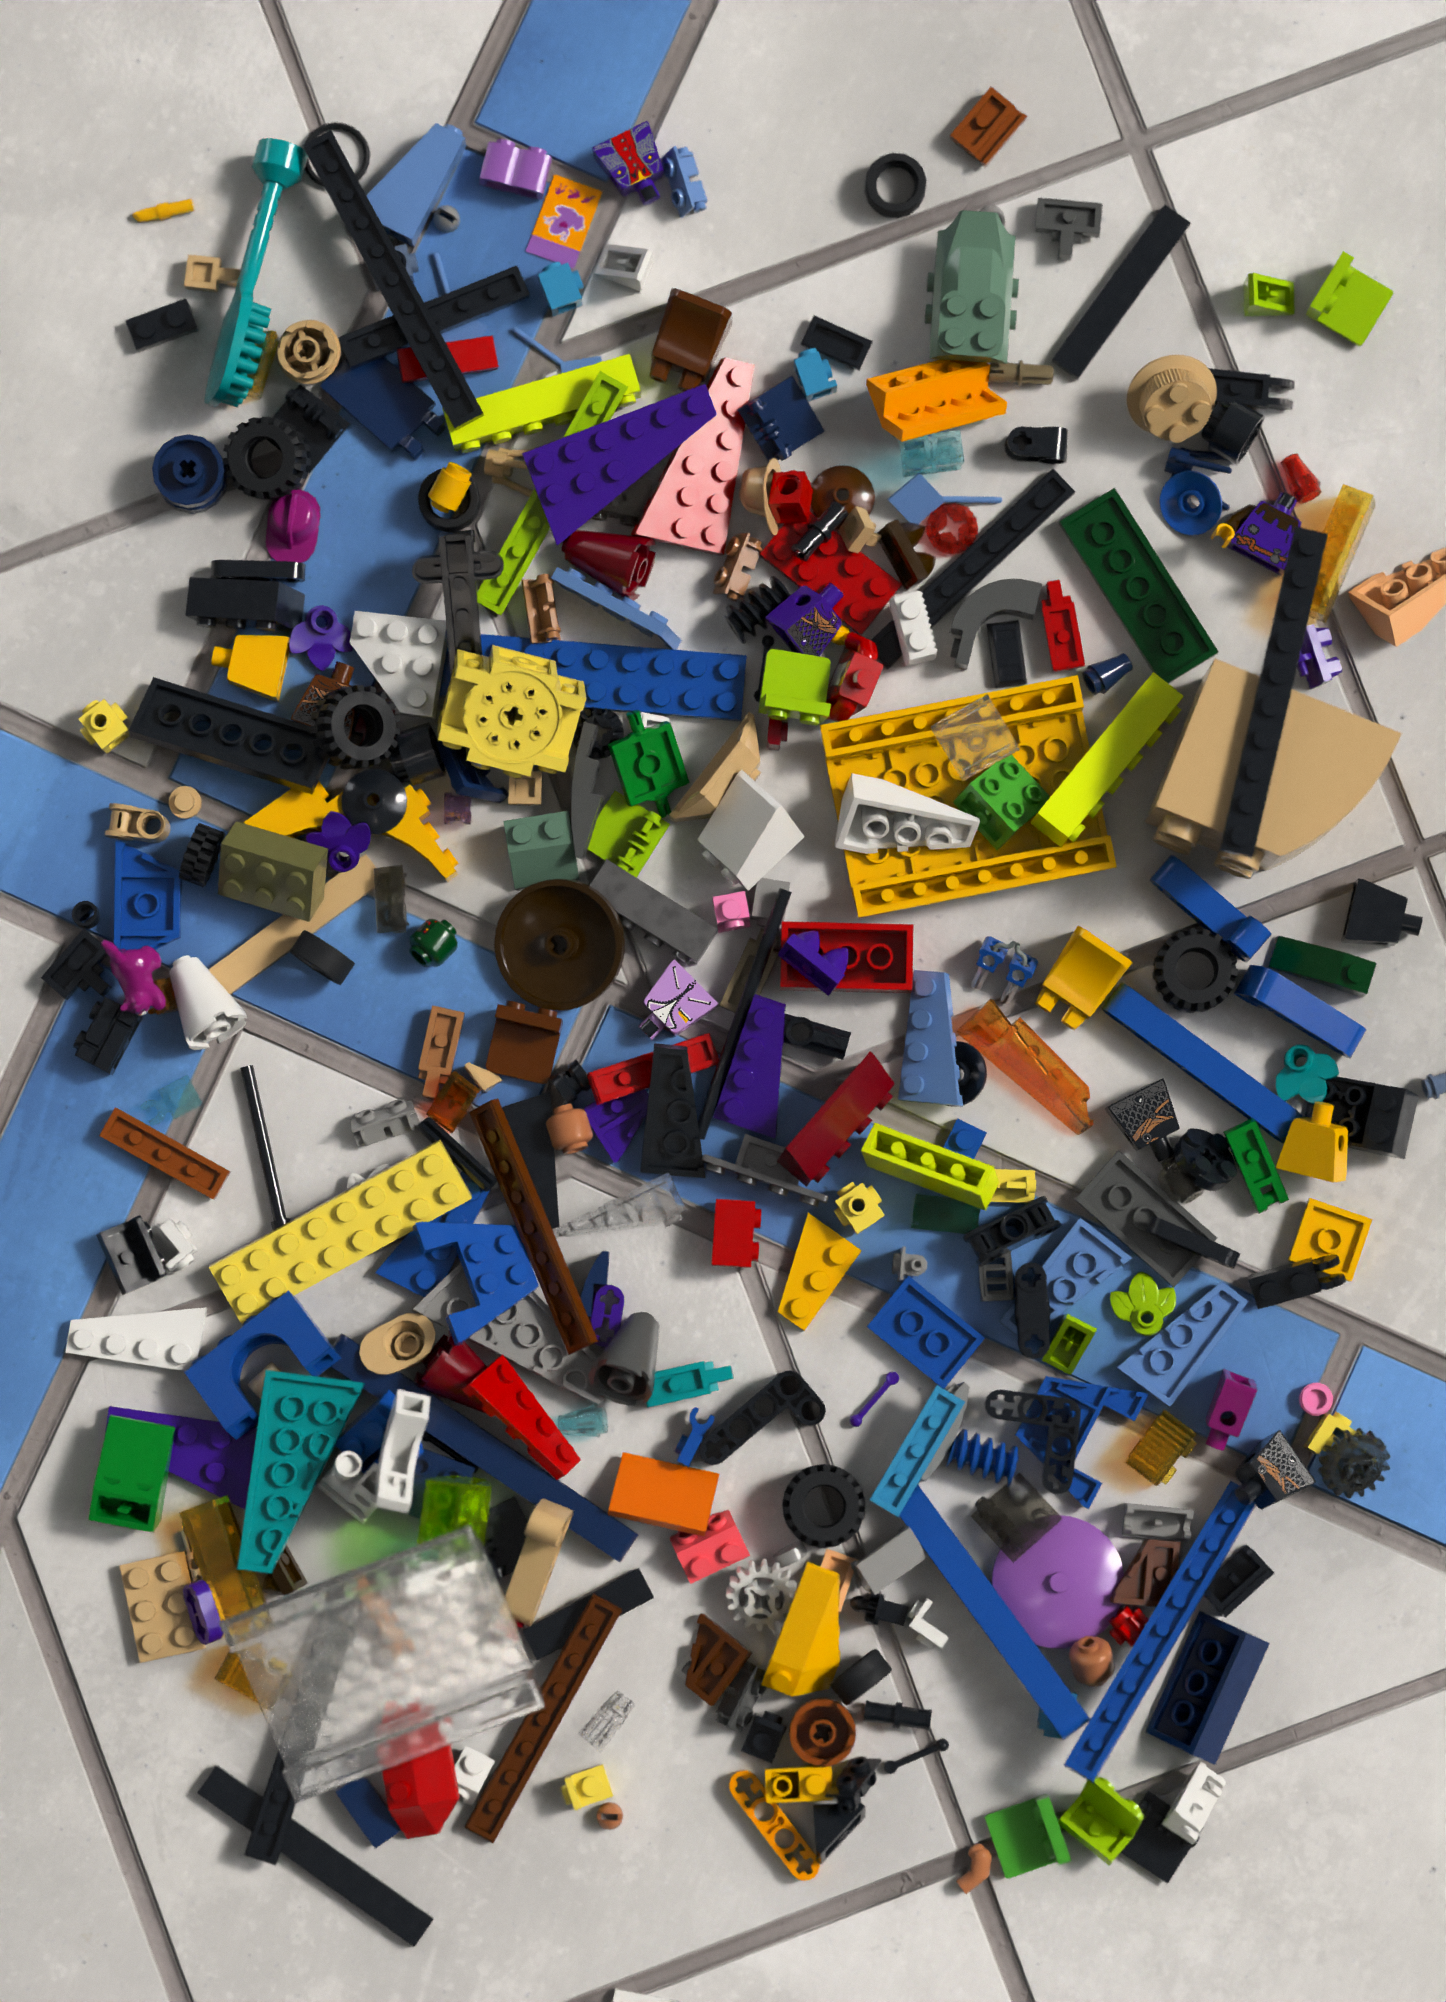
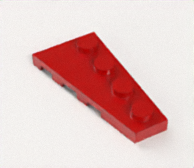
M503 1354L494 1359L461 1389L469 1397L475 1395L483 1403L481 1409L490 1417L496 1415L507 1426L505 1432L514 1440H522L527 1445V1452L556 1480L564 1477L581 1461L574 1448L568 1443L554 1421L548 1416L536 1400L534 1394L528 1389Z

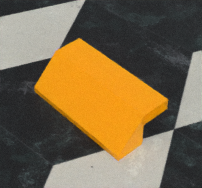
M940 359L868 378L866 381V386L882 428L901 442L1006 414L1007 401L988 389L991 365L985 362Z

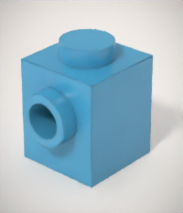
M560 262L549 264L542 269L543 272L538 274V279L553 317L583 306L579 290L583 289L584 286L578 270L571 271L569 263L561 265Z

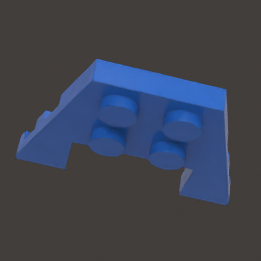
M417 1222L413 1226L422 1254L455 1246L475 1300L476 1307L449 1314L446 1317L455 1346L465 1342L470 1336L483 1329L491 1321L508 1311L539 1287L529 1257L515 1225Z
M1048 1376L1044 1377L1036 1393L1039 1395L1068 1398L1078 1404L1081 1417L1076 1457L1103 1406L1135 1421L1148 1397V1394L1144 1392ZM1035 1399L1032 1400L1025 1414L1028 1418L1034 1419L1041 1414L1042 1406L1040 1402ZM1047 1400L1048 1412L1044 1419L1045 1421L1051 1422L1050 1415L1061 1416L1063 1423H1067L1070 1417L1074 1418V1411L1069 1410V1404L1064 1403L1062 1409L1051 1408L1053 1401ZM1021 1422L1015 1436L1043 1464L1048 1426ZM1059 1436L1053 1440L1052 1450L1056 1455L1064 1456L1070 1451L1071 1445L1066 1437ZM1050 1458L1049 1465H1056L1053 1476L1060 1483H1066V1477L1061 1476V1465L1068 1468L1069 1460L1057 1461ZM1074 1468L1072 1484L1068 1491L1083 1507L1089 1509L1102 1482Z

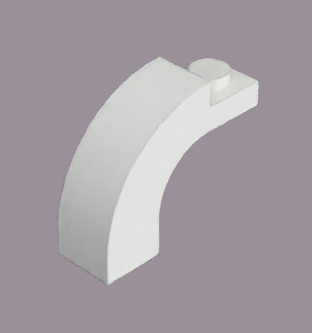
M397 1390L378 1461L374 1492H376L375 1506L404 1513L409 1511L416 1459L429 1418L430 1396Z

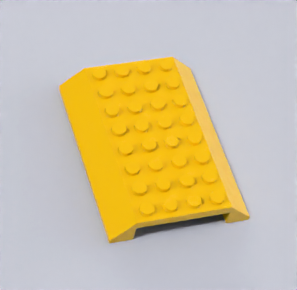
M1078 675L820 725L837 822L839 821L842 797L851 773L886 780L958 809L953 801L973 780L1007 753H1010L1051 797L1090 749L1082 712L1084 704ZM1101 808L1093 819L1087 815L1081 823L1086 827L1074 843L1068 839L1062 847L1058 846L1032 825V818L1019 828L998 850L990 844L978 829L971 846L966 848L931 850L927 846L908 847V851L898 852L897 848L878 849V853L872 854L843 849L858 918L1117 868L1111 836L1107 834L1103 810Z

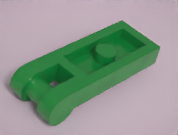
M1251 1118L1223 1131L1257 1213L1260 1214L1267 1211V1206L1276 1202L1282 1204L1288 1201V1195L1256 1120ZM1270 1184L1272 1190L1262 1194L1260 1188Z

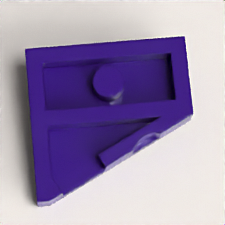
M646 1090L598 1106L596 1101L583 1108L587 1114L590 1126L614 1164L619 1162L646 1117L648 1102Z

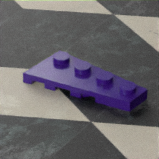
M757 994L754 995L713 1117L775 1139L777 1136L786 1004Z

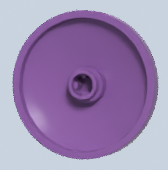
M1050 1515L1036 1518L1023 1524L1005 1540L994 1561L992 1586L1036 1645L1055 1649L1070 1648L1075 1642L1085 1636L1097 1637L1110 1625L1109 1620L1112 1617L1115 1618L1121 1604L1111 1603L1110 1597L1123 1577L1124 1571L1117 1550L1107 1536L1099 1529L1075 1517Z

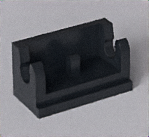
M1246 1545L1217 1571L1203 1596L1226 1618L1268 1580L1274 1572L1252 1548Z

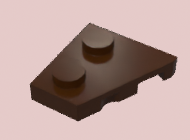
M701 1613L697 1620L699 1628L696 1643L692 1645L690 1656L692 1663L687 1671L685 1686L708 1705L714 1706L752 1655V1652L706 1614Z

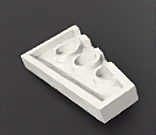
M207 1307L71 1320L65 1353L186 1371L191 1367L193 1361L200 1357Z

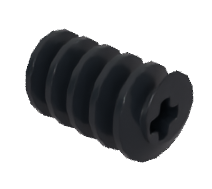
M775 576L769 579L771 588L764 583L759 585L760 595L750 590L748 592L749 602L742 597L738 598L737 604L739 609L730 604L726 606L728 616H725V619L742 644L746 643L744 636L746 631L753 637L757 636L755 625L758 624L764 630L768 629L765 617L790 596L784 584Z

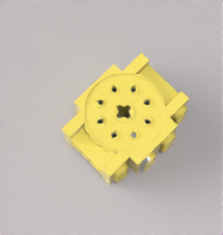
M492 645L490 656L487 657L457 649L444 705L437 722L438 740L443 741L442 744L452 749H461L462 746L466 747V761H470L472 766L479 769L489 770L490 767L502 769L504 774L515 778H521L522 775L530 777L533 765H538V769L546 773L566 772L573 737L580 713L583 711L586 702L584 681L557 675L556 661Z

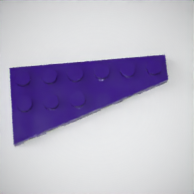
M706 384L522 453L557 546L717 415Z

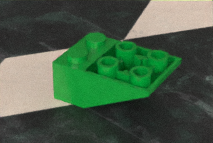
M116 1415L109 1416L93 1486L88 1520L147 1532L155 1531L162 1519L175 1433L174 1426Z

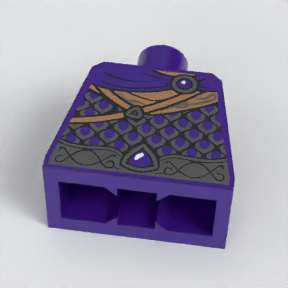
M829 583L819 594L807 586H801L765 618L791 652L820 656L841 627L842 621L832 608L844 595L832 583Z

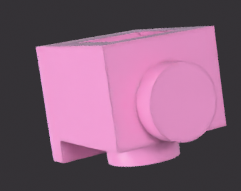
M745 891L712 897L718 933L751 927Z

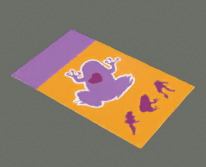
M554 174L526 252L553 262H560L562 265L569 263L570 268L574 269L603 191Z

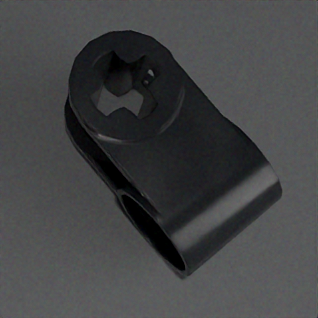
M1051 426L1016 427L1010 432L1005 441V452L1009 458L1015 461L1040 462L1044 464L1066 463L1068 429ZM1018 437L1022 438L1024 444H1028L1023 450H1019L1018 444H1013Z

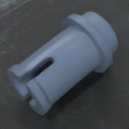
M1446 1072L1436 1076L1432 1074L1426 1075V1079L1421 1081L1422 1089L1428 1099L1432 1097L1438 1099L1440 1094L1446 1093Z

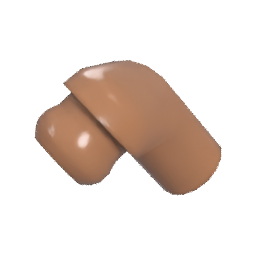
M975 1844L969 1849L968 1855L972 1859L971 1870L956 1881L965 1894L989 1876L992 1857L990 1851L985 1849L982 1844Z

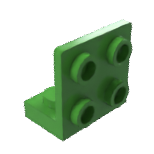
M1007 753L973 780L953 803L960 811L980 819L979 832L998 850L1019 828L1038 813L1050 796L1010 753Z
M1047 1794L985 1816L999 1861L1007 1879L1055 1862L1061 1865L1071 1861L1050 1797Z

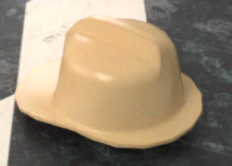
M772 458L767 466L755 467L744 471L740 487V500L744 508L750 513L766 517L770 533L776 536L779 523H776L768 502L773 473L781 472L778 460Z
M406 1313L375 1328L365 1336L359 1351L361 1361L369 1371L382 1375H389L407 1367L419 1365L426 1359L435 1344L436 1332L434 1326L426 1316L419 1313Z

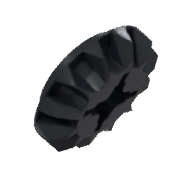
M593 707L580 713L573 742L576 748H578L584 722L594 724V720L597 719V723H599L601 728L612 729L602 734L601 746H598V741L595 739L590 758L602 759L611 755L608 744L622 739L624 729L617 714L606 708L601 710Z

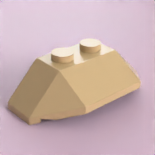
M748 712L669 814V818L673 822L711 818L729 786L741 770L754 781L758 779L761 774L758 770L760 755L755 717L752 713Z

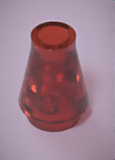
M1297 453L1281 461L1291 496L1296 498L1299 504L1310 502L1322 493L1319 487L1321 482Z

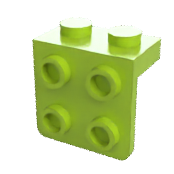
M770 649L766 653L758 713L768 714V718L775 720L799 719L800 723L806 725H819V723H823L829 717L831 707L830 703H826L831 668L830 660L826 657Z
M1097 1777L1094 1783L1086 1781L1080 1796L1063 1814L1058 1823L1110 1866L1134 1838L1144 1816L1141 1813L1140 1807L1134 1801L1127 1798L1124 1799L1115 1792L1114 1786L1103 1777Z

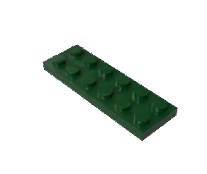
M1115 488L1059 522L1060 527L1152 672L1170 684L1219 653Z

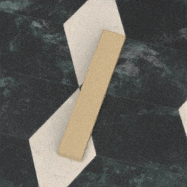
M364 854L360 857L355 868L347 872H340L325 883L324 900L310 922L283 914L208 970L227 992L232 995L289 953L303 930L315 934L386 880L369 857Z

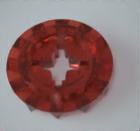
M956 502L941 504L931 512L927 520V537L932 546L942 553H962L976 540L978 534L977 518L968 507ZM946 516L952 519L954 524L964 522L957 530L958 540H956V537L951 532L939 533L947 527Z

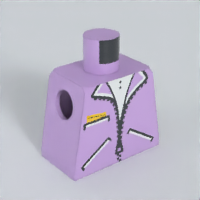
M674 959L644 999L643 1005L651 1014L638 1027L651 1040L665 1027L676 1037L718 1007V1003Z

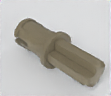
M1019 360L1018 363L1007 364L989 363L991 365L990 370L1002 371V374L990 373L989 382H1011L1021 386L1022 383L1050 385L1053 381L1054 370L1051 365L1023 364V360Z

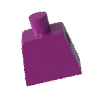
M1223 1369L1205 1419L1207 1426L1211 1428L1205 1444L1224 1451L1230 1435L1239 1437L1257 1393L1254 1380ZM1225 1411L1233 1412L1232 1417L1228 1419L1222 1418L1221 1414Z

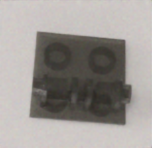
M1020 1472L1013 1477L1009 1487L1006 1484L990 1499H986L984 1496L978 1499L975 1503L977 1511L971 1515V1518L1013 1563L1063 1519Z

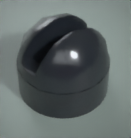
M82 901L73 908L72 918L79 927L91 929L99 923L100 912L92 902ZM94 912V915L92 917H90L86 922L82 923V921L87 919Z

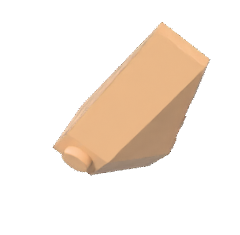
M1446 547L1432 552L1431 559L1413 564L1412 561L1404 563L1402 564L1403 570L1388 576L1384 572L1373 575L1348 592L1350 599L1375 635L1397 647L1420 632L1446 604Z

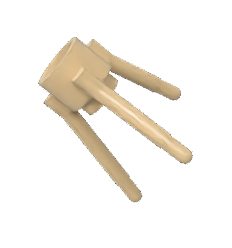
M499 448L498 451L488 450L484 474L493 476L492 483L502 484L528 497L533 492L505 478V476L511 477L514 468L527 469L525 462L516 461L514 457H523L522 453L530 450H509Z

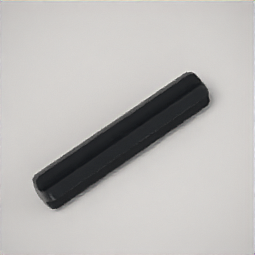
M431 1117L425 1118L420 1123L418 1130L432 1143L441 1140L453 1163L481 1189L487 1192L496 1184V1177Z

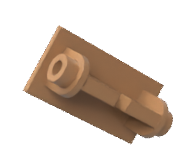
M736 533L735 537L729 540L725 550L727 557L724 565L718 569L714 577L715 588L713 594H727L726 598L737 602L738 598L744 597L752 576L742 572V568L744 566L750 570L755 569L762 552L760 547L762 541L750 537V533Z
M549 574L538 575L537 579L521 580L531 644L561 640V628L558 625L553 592L554 580L550 579Z

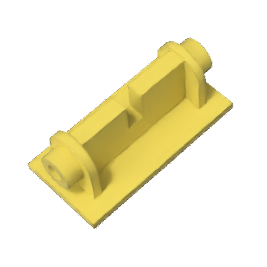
M995 1169L999 1184L990 1202L1029 1203L1035 1199V1170Z

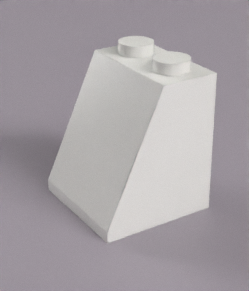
M741 770L734 778L697 840L705 849L702 856L714 868L720 865L724 868L721 873L733 886L739 882L749 891L805 836L782 805Z

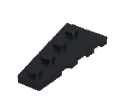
M654 1043L640 1172L706 1178L704 1162L701 1161L703 1155L687 1046Z
M547 1092L504 1106L502 1109L551 1228L555 1229L560 1227L555 1152L546 1127V1121L552 1116L551 1092Z

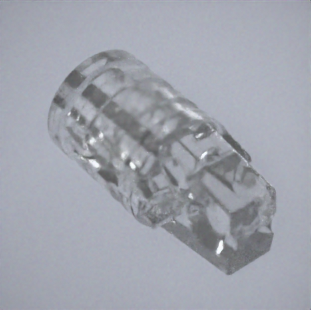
M617 1690L596 1710L597 1712L592 1715L589 1722L584 1725L585 1727L578 1734L602 1752L605 1745L620 1730L635 1704Z

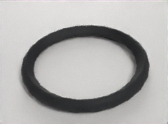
M336 122L322 125L314 130L305 143L315 139L321 133L333 129L350 132L358 139L363 148L364 155L361 168L356 174L359 181L366 173L370 162L369 146L360 131L345 123ZM308 158L305 167L307 175L319 186L324 187L320 178L312 170Z

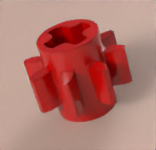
M1126 1605L1117 1612L1115 1618L1112 1617L1109 1620V1623L1114 1627L1109 1633L1119 1645L1126 1641L1132 1647L1144 1629V1624L1149 1619L1139 1607L1132 1611Z

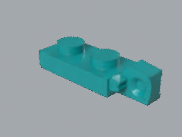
M702 1361L655 1372L654 1390L652 1396L646 1402V1407L649 1408L712 1394L711 1392L719 1390L718 1382L734 1379L732 1367L729 1365L714 1369L713 1361Z

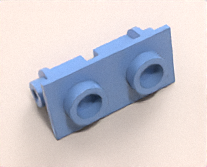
M673 146L662 157V167L672 190L671 198L673 205L678 209L680 218H683L692 209H694V212H701L707 209L705 203L708 200L701 180L690 182L689 179L699 175L693 152H689L688 147L677 149L676 146Z

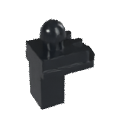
M870 1593L869 1599L857 1595L850 1600V1606L853 1610L865 1612L864 1621L876 1625L879 1620L904 1626L909 1608L906 1605L884 1600L885 1595L880 1593L876 1595Z

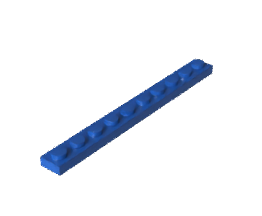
M1232 1481L1229 1482L1064 1763V1767L1092 1783L1095 1782L1256 1506L1254 1501L1249 1505H1243L1237 1500L1235 1489L1239 1485Z

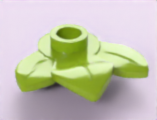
M1140 1271L1133 1277L1129 1285V1292L1114 1291L1110 1293V1303L1115 1315L1120 1320L1131 1322V1326L1136 1333L1142 1336H1152L1161 1330L1164 1318L1173 1312L1176 1305V1294L1172 1287L1158 1290L1154 1279L1147 1273ZM1149 1314L1153 1317V1321L1151 1323H1144L1141 1317Z

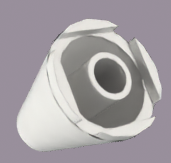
M186 955L173 962V967L169 974L185 1040L189 1048L193 1050L206 1049L210 1047L208 1042L217 1038L219 1043H222L237 1034L245 1026L244 1018L247 1019V1015L199 958H191L189 955Z

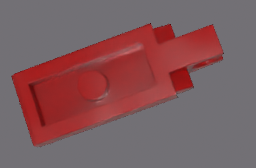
M1060 580L1048 581L1046 583L1048 599L1041 600V613L1052 673L1085 667L1074 602H1072L1070 595L1063 596Z

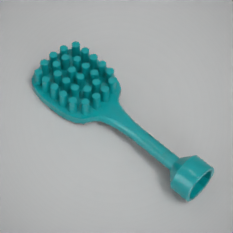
M263 138L258 141L252 169L263 184L262 198L258 203V213L253 221L254 228L250 232L235 293L222 323L210 369L204 403L214 407L220 403L234 407L241 405L254 382V379L247 377V374H255L258 368V363L251 361V358L256 360L261 356L262 348L255 346V343L261 344L265 341L266 333L263 332V329L268 328L271 308L253 302V291L270 238L269 231L272 230L274 223L273 216L277 212V202L280 200L282 190L302 181L308 159L303 148L288 141Z

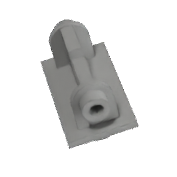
M397 1099L388 1103L386 1108L376 1111L367 1109L357 1113L355 1118L350 1119L352 1133L355 1132L354 1137L357 1145L364 1144V1146L386 1140L384 1128L388 1126L393 1137L414 1131V1127L419 1126L420 1122L417 1113H414L413 1100Z
M906 1247L900 1248V1253L893 1255L892 1274H898L897 1282L903 1280V1275L919 1276L927 1269L926 1259L921 1255L905 1254Z

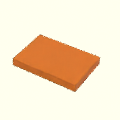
M623 1452L608 1515L705 1537L719 1473Z

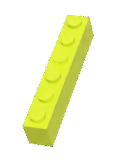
M630 354L476 398L484 416L456 431L443 409L454 450L469 453L480 449V444L493 441V444H500L511 440V435L524 432L525 435H531L542 431V426L555 423L556 426H562L571 423L599 371L628 386L618 408L635 404L637 402L636 399L641 398V389Z
M1153 672L1038 811L1031 824L1060 847L1068 839L1074 843L1086 828L1081 823L1087 815L1092 819L1105 805L1101 800L1105 793L1109 792L1111 795L1115 793L1124 781L1120 777L1123 771L1127 768L1132 772L1144 757L1139 752L1145 744L1151 748L1162 735L1159 727L1165 721L1170 725L1182 709L1177 705L1184 696Z

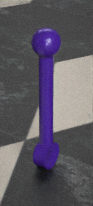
M889 1372L886 1375L884 1384L859 1413L850 1417L849 1422L851 1426L859 1427L862 1424V1418L891 1385L898 1383L899 1375L896 1372Z

